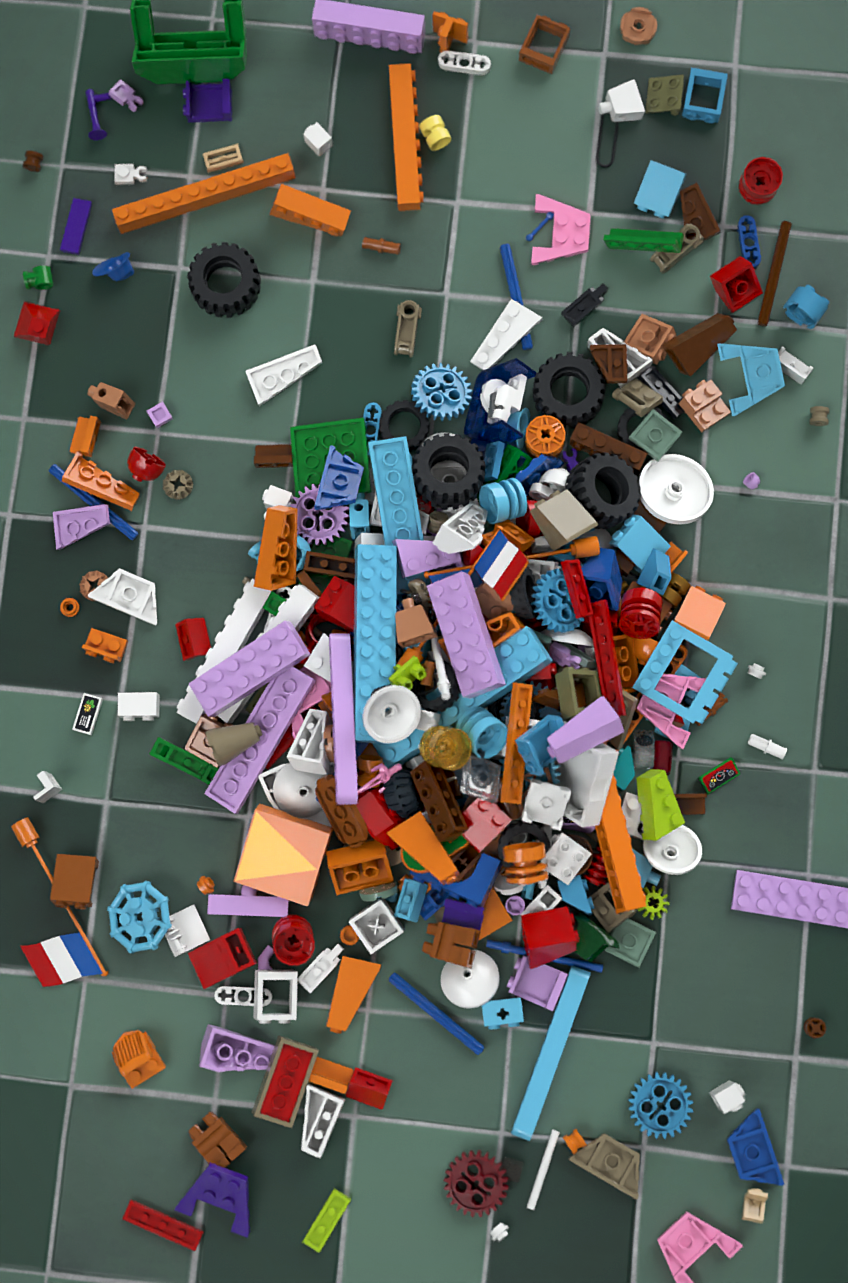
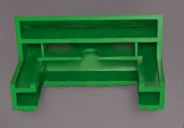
M132 0L130 14L135 47L131 62L135 74L155 84L186 83V81H190V83L222 82V79H230L231 81L244 71L246 67V24L243 0H224L222 6L225 30L155 33L151 0Z

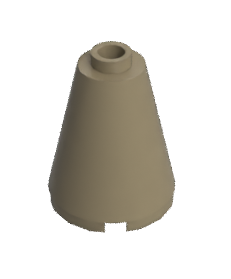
M253 722L206 731L209 746L212 747V754L219 766L226 765L260 741V736L263 735L260 726L255 725Z

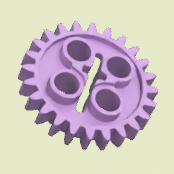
M312 484V490L305 487V493L298 491L300 498L293 497L296 504L290 505L292 508H297V535H302V538L305 540L308 538L309 544H312L315 540L317 546H319L320 541L327 545V539L334 542V536L341 538L338 533L339 531L346 532L343 525H349L345 521V518H350V515L345 513L349 510V507L342 505L333 507L331 510H314V507L307 509L308 501L314 500L316 502L319 487L317 488ZM319 511H321L323 513V516H320L319 518L316 517V514H318ZM308 519H313L314 521L311 528H306L305 526ZM327 520H332V527L325 529L324 523ZM318 523L320 525V531H317Z

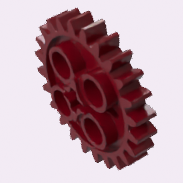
M470 1150L469 1156L463 1152L461 1154L462 1159L456 1156L454 1158L456 1163L450 1162L449 1164L452 1169L445 1171L449 1176L445 1177L443 1181L449 1184L444 1186V1190H450L446 1198L452 1197L453 1200L450 1204L457 1203V1211L463 1208V1215H466L468 1211H471V1217H474L476 1212H478L479 1217H482L483 1211L490 1215V1208L497 1211L496 1203L502 1205L503 1200L501 1198H506L507 1196L503 1191L509 1188L508 1185L504 1184L509 1179L508 1177H503L506 1169L500 1170L499 1167L502 1162L496 1164L494 1162L496 1156L489 1159V1152L482 1156L481 1150H478L476 1155L473 1150ZM469 1165H476L479 1172L472 1173ZM485 1178H493L495 1185H487ZM478 1180L479 1184L475 1187L473 1183ZM458 1181H464L467 1189H460ZM474 1194H481L483 1201L477 1202L474 1199Z

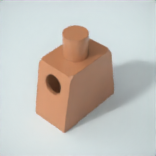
M102 382L99 383L98 387L92 385L88 389V396L92 397L99 407L126 420L128 419L135 403L123 390Z
M413 598L404 599L402 601L404 610L395 613L398 644L405 648L438 637L425 608L422 605L415 606Z

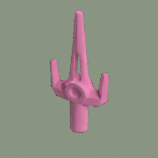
M381 763L371 769V772L379 769L380 772L375 778L358 789V794L382 782L385 784L394 773L402 770V766L397 763L387 769ZM383 786L379 793L383 792L386 788Z

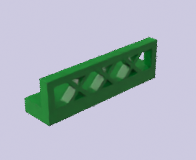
M611 228L610 234L604 235L603 240L609 249L680 253L684 235L682 232Z
M508 444L503 451L498 479L484 482L483 485L507 480L509 474L514 473L515 478L519 471L529 466L533 458L520 449ZM520 456L524 457L526 460L523 465L517 467V461Z

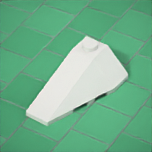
M471 501L442 524L433 544L440 551L448 554L474 549L482 541L488 511Z

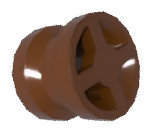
M26 151V161L23 162V168L31 172H40V162L43 161L44 156L35 151Z
M812 1017L804 1023V1032L812 1038H820L826 1032V1025L819 1018Z

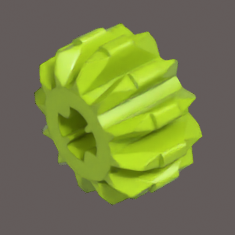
M652 886L650 893L649 889L645 887L646 907L637 910L642 911L645 909L643 917H646L650 912L651 920L654 919V913H656L658 918H661L660 910L663 913H667V909L663 905H670V902H663V899H666L668 895L660 896L663 892L662 888L655 893L656 887ZM649 898L657 900L658 903L655 904L657 905L655 908L648 905V902H650Z

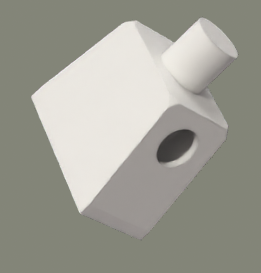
M635 79L610 89L605 98L606 102L598 104L599 113L605 114L610 112L613 122L641 120L645 112Z

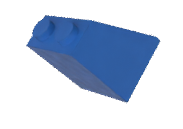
M600 548V555L590 556L581 567L591 603L607 600L609 610L617 611L619 609L623 581L615 550Z

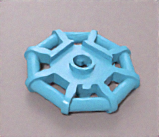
M150 881L131 885L123 884L111 905L107 907L111 938L114 937L131 954L137 951L156 950L168 929L172 927L169 916L168 897H165L154 888ZM142 891L141 897H134L132 892ZM149 895L153 896L157 900V902L154 903L149 898ZM126 897L128 901L123 908H119V905ZM159 908H161L162 920H160V917H158L157 912H159ZM142 912L141 917L143 918V921H138L137 915ZM117 914H121L119 917V922L122 924V926L119 928ZM158 926H160V929L158 930V932H157L156 935L154 936V935H153L154 931L156 930V928H157ZM126 931L128 934H130L132 936L131 941H129L122 933ZM146 936L147 942L139 943V937Z

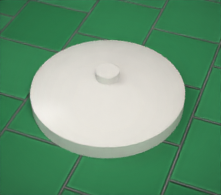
M667 454L659 462L652 459L643 468L638 479V484H640L641 488L639 492L641 494V502L652 515L667 523H692L700 519L707 512L713 500L714 488L706 470L694 460L682 455Z

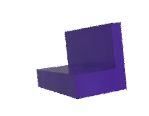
M445 898L442 922L481 930L485 907L477 906L475 908L464 902Z

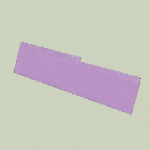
M208 894L207 914L285 917L288 915V900L281 897Z

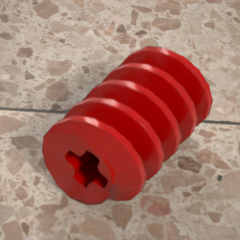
M597 846L596 849L600 854L593 853L597 860L591 862L593 868L587 869L590 874H583L582 877L602 887L600 884L607 883L604 877H607L601 849Z

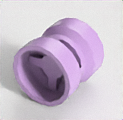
M511 896L506 900L505 908L509 914L519 915L525 909V902L519 896Z

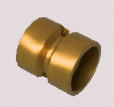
M672 572L671 580L664 595H659L673 604L672 608H676L682 600L681 595H686L691 585L683 577Z

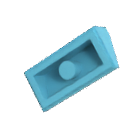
M405 878L394 916L417 922L428 885Z

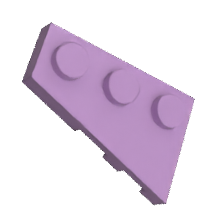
M108 505L53 512L56 549L60 550L109 525Z

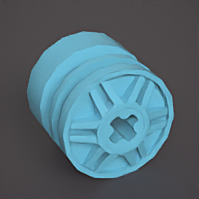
M516 478L483 485L479 491V504L488 511L486 520L490 524L522 517L527 511L526 494L523 486Z
M478 706L467 710L460 717L455 733L458 740L477 757H482L477 753V750L481 749L485 751L484 758L489 759L497 755L507 743L508 728L499 719L495 718L493 714L489 713L487 709Z

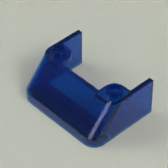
M517 358L480 372L475 381L464 434L471 439L490 443L500 441L504 444L523 438L522 433L503 420L492 424L488 423V412L482 406L480 399L481 388L489 380L499 379L508 384L509 379L517 375L523 374L527 379L535 377L537 372Z

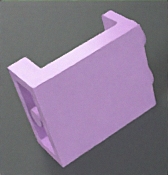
M523 955L522 959L518 957L514 969H517L515 977L510 976L506 986L510 988L508 992L553 1011L568 974L545 964L530 969L527 956Z

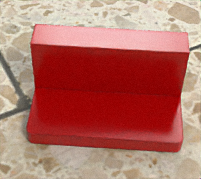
M189 618L175 624L183 661L191 660L197 656H205L211 648L205 619Z
M355 1067L346 1097L382 1110L393 1080Z

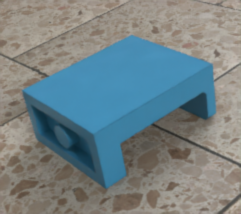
M547 715L515 740L518 752L523 757L526 764L525 767L530 774L544 775L543 768L555 759V757L551 758L548 753L547 747H549L547 738L564 725L560 716Z

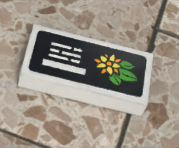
M86 693L83 694L72 730L92 735L103 698Z

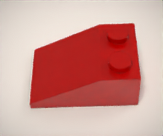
M334 576L315 604L314 609L321 618L354 633V585Z

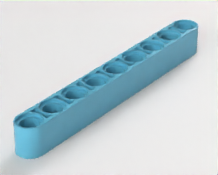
M573 965L570 968L511 1131L512 1135L528 1141L531 1140L591 973Z

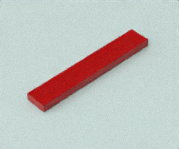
M600 600L591 603L594 615L589 617L601 694L619 717L626 716L607 600Z

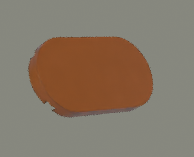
M330 774L324 775L316 782V797L339 840L349 844L351 848H358L368 839L367 826L356 804H336L335 776Z

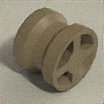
M824 406L810 408L812 418H810L809 423L811 425L826 426L829 424L827 419L829 408Z
M440 511L431 512L429 514L430 523H428L427 529L431 533L437 534L442 524L448 520V515Z

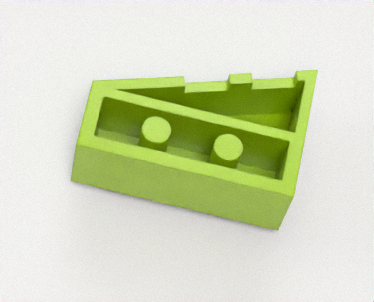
M650 769L636 778L638 801L641 803L642 809L640 821H643V840L657 841L685 824L665 770Z

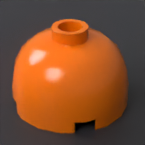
M634 638V653L638 659L637 663L645 666L659 642L650 638Z

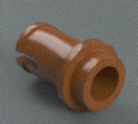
M424 661L422 667L427 675L421 680L420 684L432 687L436 664Z

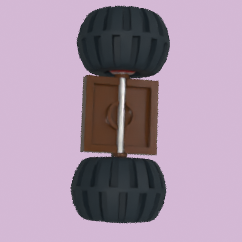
M466 748L450 762L440 763L455 799L463 797L462 791L469 796H480L483 793L472 791L469 788L466 777L467 772L474 787L486 790V786L491 784L490 790L493 788L496 776L491 759L484 758L485 751L477 750V753L482 756L479 758L469 748ZM400 770L394 773L385 784L383 783L384 788H386L383 794L389 809L396 810V813L399 814L398 816L410 818L425 807L413 782L410 770Z

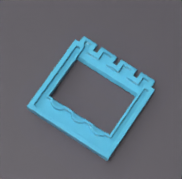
M672 620L632 688L692 724L695 721L703 724L709 714L703 707L706 706L709 709L713 707L719 697L713 690L716 689L722 692L729 680L723 673L732 675L738 663L732 660L733 655ZM683 640L688 641L718 659L689 709L655 690L656 685Z

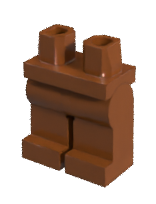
M438 922V924L429 923L427 934L434 935L435 937L433 943L426 941L423 943L422 952L430 955L432 958L472 969L476 951L458 947L456 944L476 949L481 931Z
M210 1111L202 1118L208 1125V1128L203 1131L196 1123L188 1130V1133L193 1139L192 1144L208 1164L213 1163L225 1168L247 1148V1145L222 1117L218 1118L216 1114Z

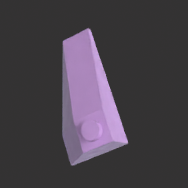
M208 1024L201 1045L199 1066L217 1072L252 1069L267 1070L275 1045Z

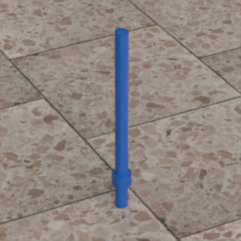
M487 939L486 947L501 950V953L509 954L510 952L527 956L525 947L511 945V942L507 941L502 943ZM565 956L551 961L601 973L603 969L601 964Z

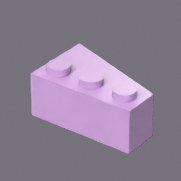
M403 539L392 541L393 546H397V561L402 578L462 561L459 552L451 554L442 552L433 544V541Z

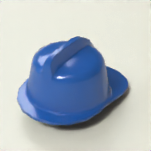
M129 252L103 261L94 268L92 274L94 276L106 274L114 281L127 279L134 274L128 259L130 256Z

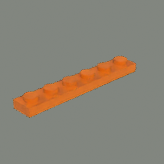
M512 684L501 802L521 804L525 762L518 752L515 740L529 730L533 685Z

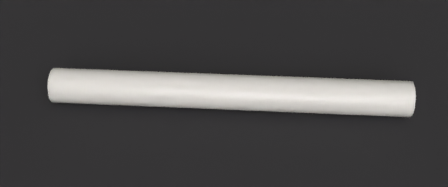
M552 1129L527 1204L529 1209H535L560 1133L559 1131Z

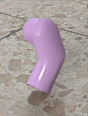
M269 945L257 959L258 970H272L271 966H269V959L274 954V951Z

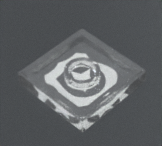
M467 753L463 759L461 792L493 804L498 802L501 765L484 760L489 774L487 771L483 772L487 774V780H481L479 778L482 775L479 773L482 770L474 773L473 770L476 769V766H471V760L479 761V759H483Z

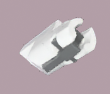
M520 374L510 378L507 385L496 388L494 393L490 394L487 419L489 424L503 427V424L507 425L510 414L520 411L527 380L525 375Z

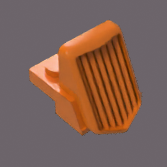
M140 1030L124 1032L113 1046L112 1055L115 1064L131 1089L166 1068L165 1063L156 1051V1046L146 1031L143 1033Z

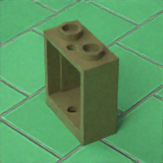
M565 667L562 669V672L555 674L562 720L570 721L585 709L578 708L573 678L583 680L587 707L601 697L597 671L589 670V668L574 669V667Z

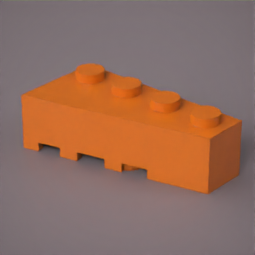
M281 184L269 215L325 231L332 236H342L351 210Z
M282 505L267 508L254 587L272 591L296 584L297 508Z
M512 612L486 622L494 648L525 627L523 622ZM444 638L437 640L450 660Z

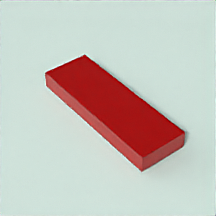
M579 559L561 562L576 619L593 616L594 612Z

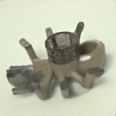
M419 578L409 581L408 586L410 590L401 589L400 592L409 594L406 599L413 598L415 606L422 605L433 624L437 617L434 608H432V603H428V601H431V598L427 596L429 592L426 583Z

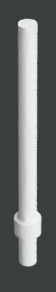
M436 637L431 639L438 675L437 685L442 698L447 700L450 698V683L446 679L440 644L437 641L439 639Z

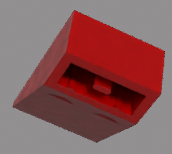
M242 928L226 933L188 953L203 989L258 964Z

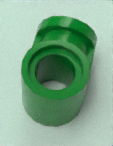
M37 266L32 269L33 272H23L24 284L27 290L32 287L38 290H47L53 287L51 267Z

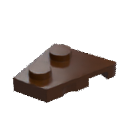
M626 344L590 345L589 350L607 383H627Z

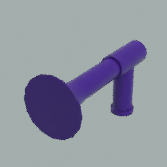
M88 89L86 90V97L92 121V131L88 134V137L91 140H101L107 136V132L100 128L96 102L112 100V98L109 96V92L94 95V90Z

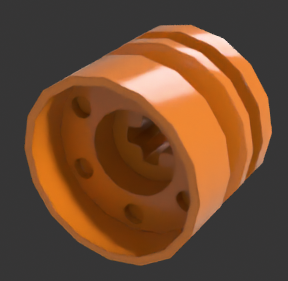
M542 415L533 419L526 428L525 448L527 453L533 459L538 458L541 454L558 457L563 450L566 432L563 424L557 418L548 415ZM542 434H543V435L549 434V437H545V438L543 439V438H542Z
M525 842L503 847L504 862L514 864L505 868L506 873H511L506 876L507 883L525 885L548 878V873L541 871L547 868V864L537 862V860L546 857L544 843Z

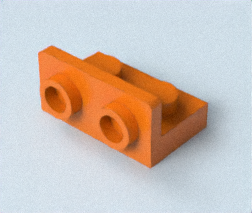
M91 628L86 644L82 645V649L89 656L96 658L97 655L104 657V661L114 664L115 661L121 662L128 640Z

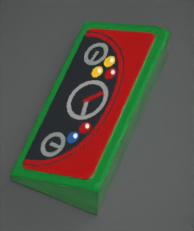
M730 757L697 779L706 793L710 794L740 775V772L733 758Z

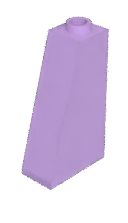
M604 696L599 697L547 738L549 755L551 758L555 757L559 764L623 733L624 729L620 717Z

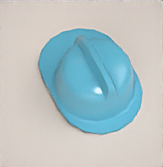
M528 408L510 414L507 425H504L505 433L516 438L517 447L520 450L524 446L526 428L530 423V411Z

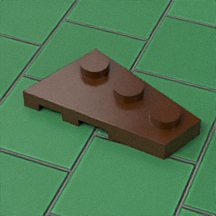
M698 183L680 190L684 226L688 223L698 227L700 234L704 237L703 241L720 234L721 230ZM695 233L687 235L688 240H693L696 237Z

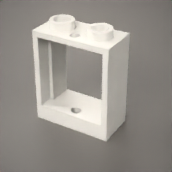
M255 970L254 1018L259 1020V1023L269 1024L271 1020H279V1023H290L291 1020H296L297 971ZM263 980H290L289 1013L262 1014Z

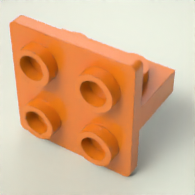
M433 12V32L438 33V36H440L438 40L440 53L449 51L453 39L467 43L468 23L465 20L450 17L444 12Z

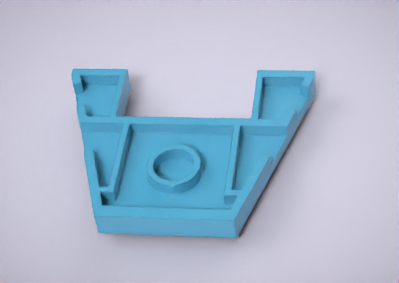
M717 344L721 361L741 357L748 396L729 400L732 416L738 415L785 386L777 348Z

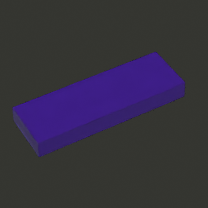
M73 198L60 247L61 252L79 255L92 208L91 201Z

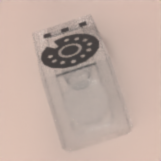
M634 729V768L652 769L654 767L655 752L654 730Z

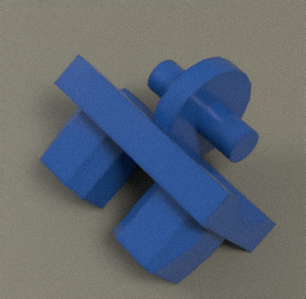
M432 889L425 895L420 912L425 921L444 905L445 898L452 899V897L448 896L449 893L442 890L438 892Z

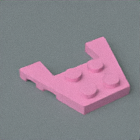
M536 194L535 213H554L552 248H532L531 265H538L541 262H550L557 258H566L588 252L590 214Z
M303 667L300 671L316 681L291 722L294 739L304 721L302 713L323 701L321 698L323 694L331 692V682L306 667Z
M663 674L655 690L681 704L686 690L690 689L698 693L706 678ZM642 694L636 709L680 749H684L690 732L672 725L676 715L674 712Z
M687 1211L657 1238L676 1283H694L684 1271L714 1243L729 1258L743 1247L740 1242Z

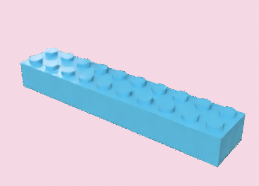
M358 544L355 548L353 662L355 743H382L372 738L366 731L363 724V710L373 690L391 684L388 678L395 673L393 667L396 665L397 546Z
M526 626L494 648L506 685L471 699L462 697V694L459 693L458 700L454 701L451 708H446L444 712L438 711V714L441 715L437 731L442 728L444 731H448L447 727L449 726L454 730L458 720L467 710L478 706L488 707L510 692L513 683H523L553 662L533 629ZM436 688L433 692L426 695V698L429 701L435 700L441 696V692ZM415 729L408 737L399 742L372 744L379 756L383 758L387 769L397 763L402 766L421 753L418 745L421 744L423 746L425 744L424 739L432 733Z

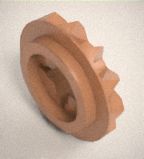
M97 570L88 572L85 576H82L81 583H79L80 592L86 599L96 601L88 598V594L93 591L89 581L94 583L98 581L97 585L99 586L108 577Z

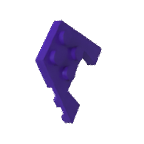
M209 1163L192 1187L177 1203L175 1211L192 1216L197 1199L235 1213L236 1216L231 1232L248 1237L250 1233L248 1177Z

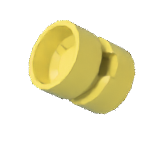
M440 115L428 117L419 126L423 136L427 137L426 142L432 151L444 148L452 140L448 130L444 128L445 124Z

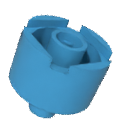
M806 285L805 287H797L784 304L783 309H787L786 315L796 324L801 326L804 323L808 325L806 328L813 329L827 311L829 301L825 297L818 295L812 286Z

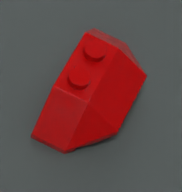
M381 785L358 794L356 806L372 838L388 846L393 851L399 846L389 837L387 832L403 823L405 818L398 816L399 814L396 813V810L388 808L383 792L379 793V790L383 787Z

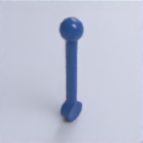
M548 212L540 225L531 234L526 236V240L532 241L533 236L546 222L554 218V213Z

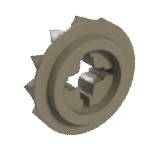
M173 470L167 473L163 480V489L170 498L176 500L183 499L191 493L193 480L185 471ZM180 478V482L184 486H178V489L175 491V485L171 482H177Z

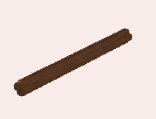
M782 221L758 319V325L766 327L769 322L792 225L789 221Z

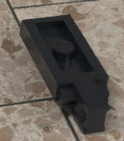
M603 283L596 290L593 287L591 289L588 288L565 308L561 315L574 328L604 301L603 296L608 292L607 286Z

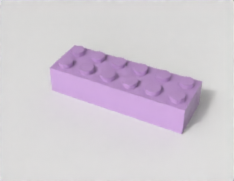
M315 0L312 23L314 35L320 39L329 38L335 39L338 42L348 41L357 45L367 44L375 48L386 47L394 51L405 50L409 53H422L425 37L424 15L330 0Z
M461 571L427 585L462 697L471 699L505 686L506 683L470 575Z
M283 621L190 682L189 686L207 716L216 717L311 654L293 624L289 621Z

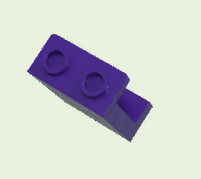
M222 79V84L191 85L190 81H186V87H183V98L186 99V105H183V115L187 116L189 123L232 121V86L230 79Z

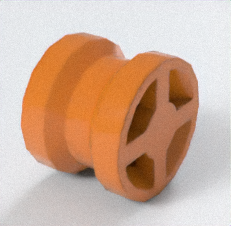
M576 1128L572 1131V1134L563 1137L573 1154H576L579 1148L587 1146Z

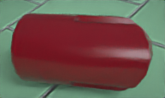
M665 740L654 741L652 769L665 770L667 776L672 769L673 742Z

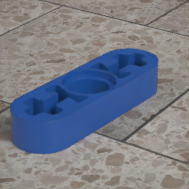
M745 215L740 218L737 225L741 254L743 258L749 260L750 252L753 251L752 258L755 262L752 265L756 269L761 262L756 224L753 217ZM744 222L751 224L748 228V233H746V227L742 226ZM750 238L754 241V245L748 247L744 244V240Z

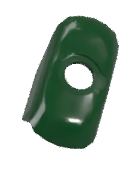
M581 913L574 914L579 923L576 929L579 935V942L576 943V951L574 952L583 959L592 962L607 947L620 949L618 941L586 915Z

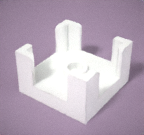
M531 778L521 816L522 821L529 823L536 821L551 825L552 829L561 831L563 815L571 794L570 788Z

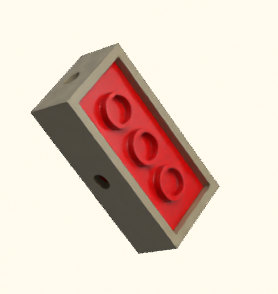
M278 1035L252 1110L254 1116L289 1128L293 1127L319 1051L316 1047Z

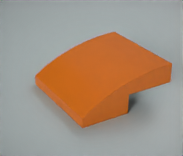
M510 520L495 524L493 531L483 534L481 544L485 547L497 531V526L503 527V534L508 541L522 552L527 550L535 542V539Z

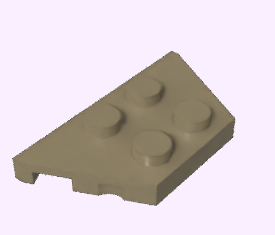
M603 1133L587 1144L586 1147L581 1148L576 1154L569 1157L571 1162L636 1200L638 1199L640 1154Z

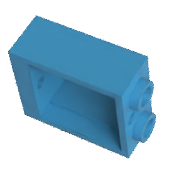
M691 68L682 117H686L689 120L699 119L707 123H718L728 74ZM693 84L720 88L716 110L689 105Z

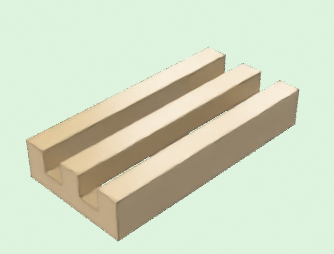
M238 144L203 153L208 173L243 163ZM233 151H236V152H237V153H233V154H230V155H223V154L230 153V152H233ZM223 155V156H220L219 158H215V159L208 160V158H212V157H215V156Z

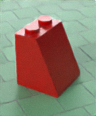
M568 906L521 915L522 937L530 969L576 951L579 935L577 930H573L575 920L573 913L569 914Z

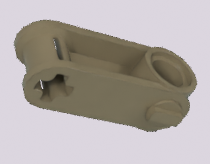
M687 223L679 230L684 235L680 253L655 252L651 256V262L656 263L662 274L670 270L688 253L703 243L704 237L700 234L698 227ZM695 233L696 237L693 240H688L687 235Z
M406 300L398 305L397 316L399 318L394 355L404 354L413 357L418 319H421L422 308L414 301ZM407 309L414 310V313L411 315H406L404 312Z

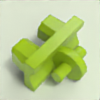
M413 656L403 666L396 664L393 667L395 673L388 679L392 685L402 686L411 690L412 682L416 678L422 680L427 674L418 658Z

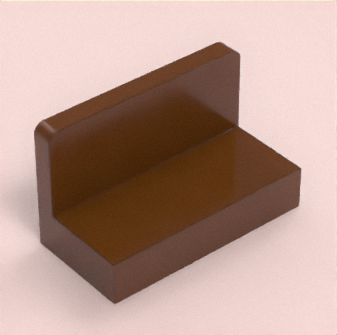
M291 444L256 445L255 467H293Z
M706 793L674 794L682 815H705Z

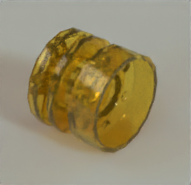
M441 725L433 726L426 730L421 737L419 745L420 754L426 763L448 770H456L463 767L468 762L472 752L471 740L464 731Z

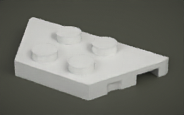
M118 569L112 576L88 594V598L155 626L157 625L155 583Z

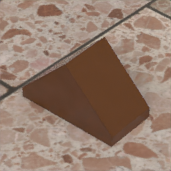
M471 844L452 859V862L461 874L456 880L457 883L475 865L483 853L482 851L479 853Z

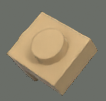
M756 1188L748 1190L744 1195L742 1219L762 1224L764 1221L765 1201L768 1198V1194Z

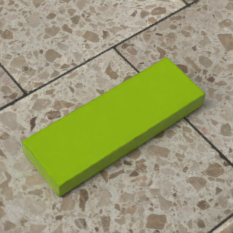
M334 1188L302 1242L320 1253L351 1198Z

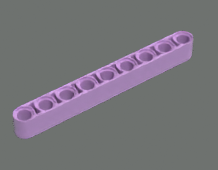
M334 633L329 634L336 804H357L358 790L350 634Z

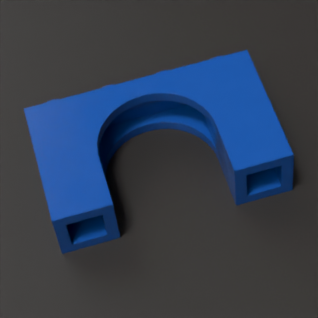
M482 853L473 874L463 882L443 885L429 872L416 873L410 871L409 873L413 876L414 881L421 884L427 882L431 884L430 888L438 892L445 890L449 892L448 896L456 900L460 898L467 900L466 904L477 908V906L484 907L503 864L500 860Z

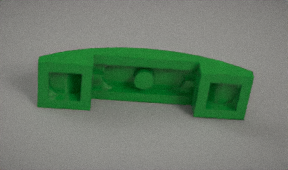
M160 737L157 738L149 753L155 758L196 777L210 785L219 767L216 768L194 754Z

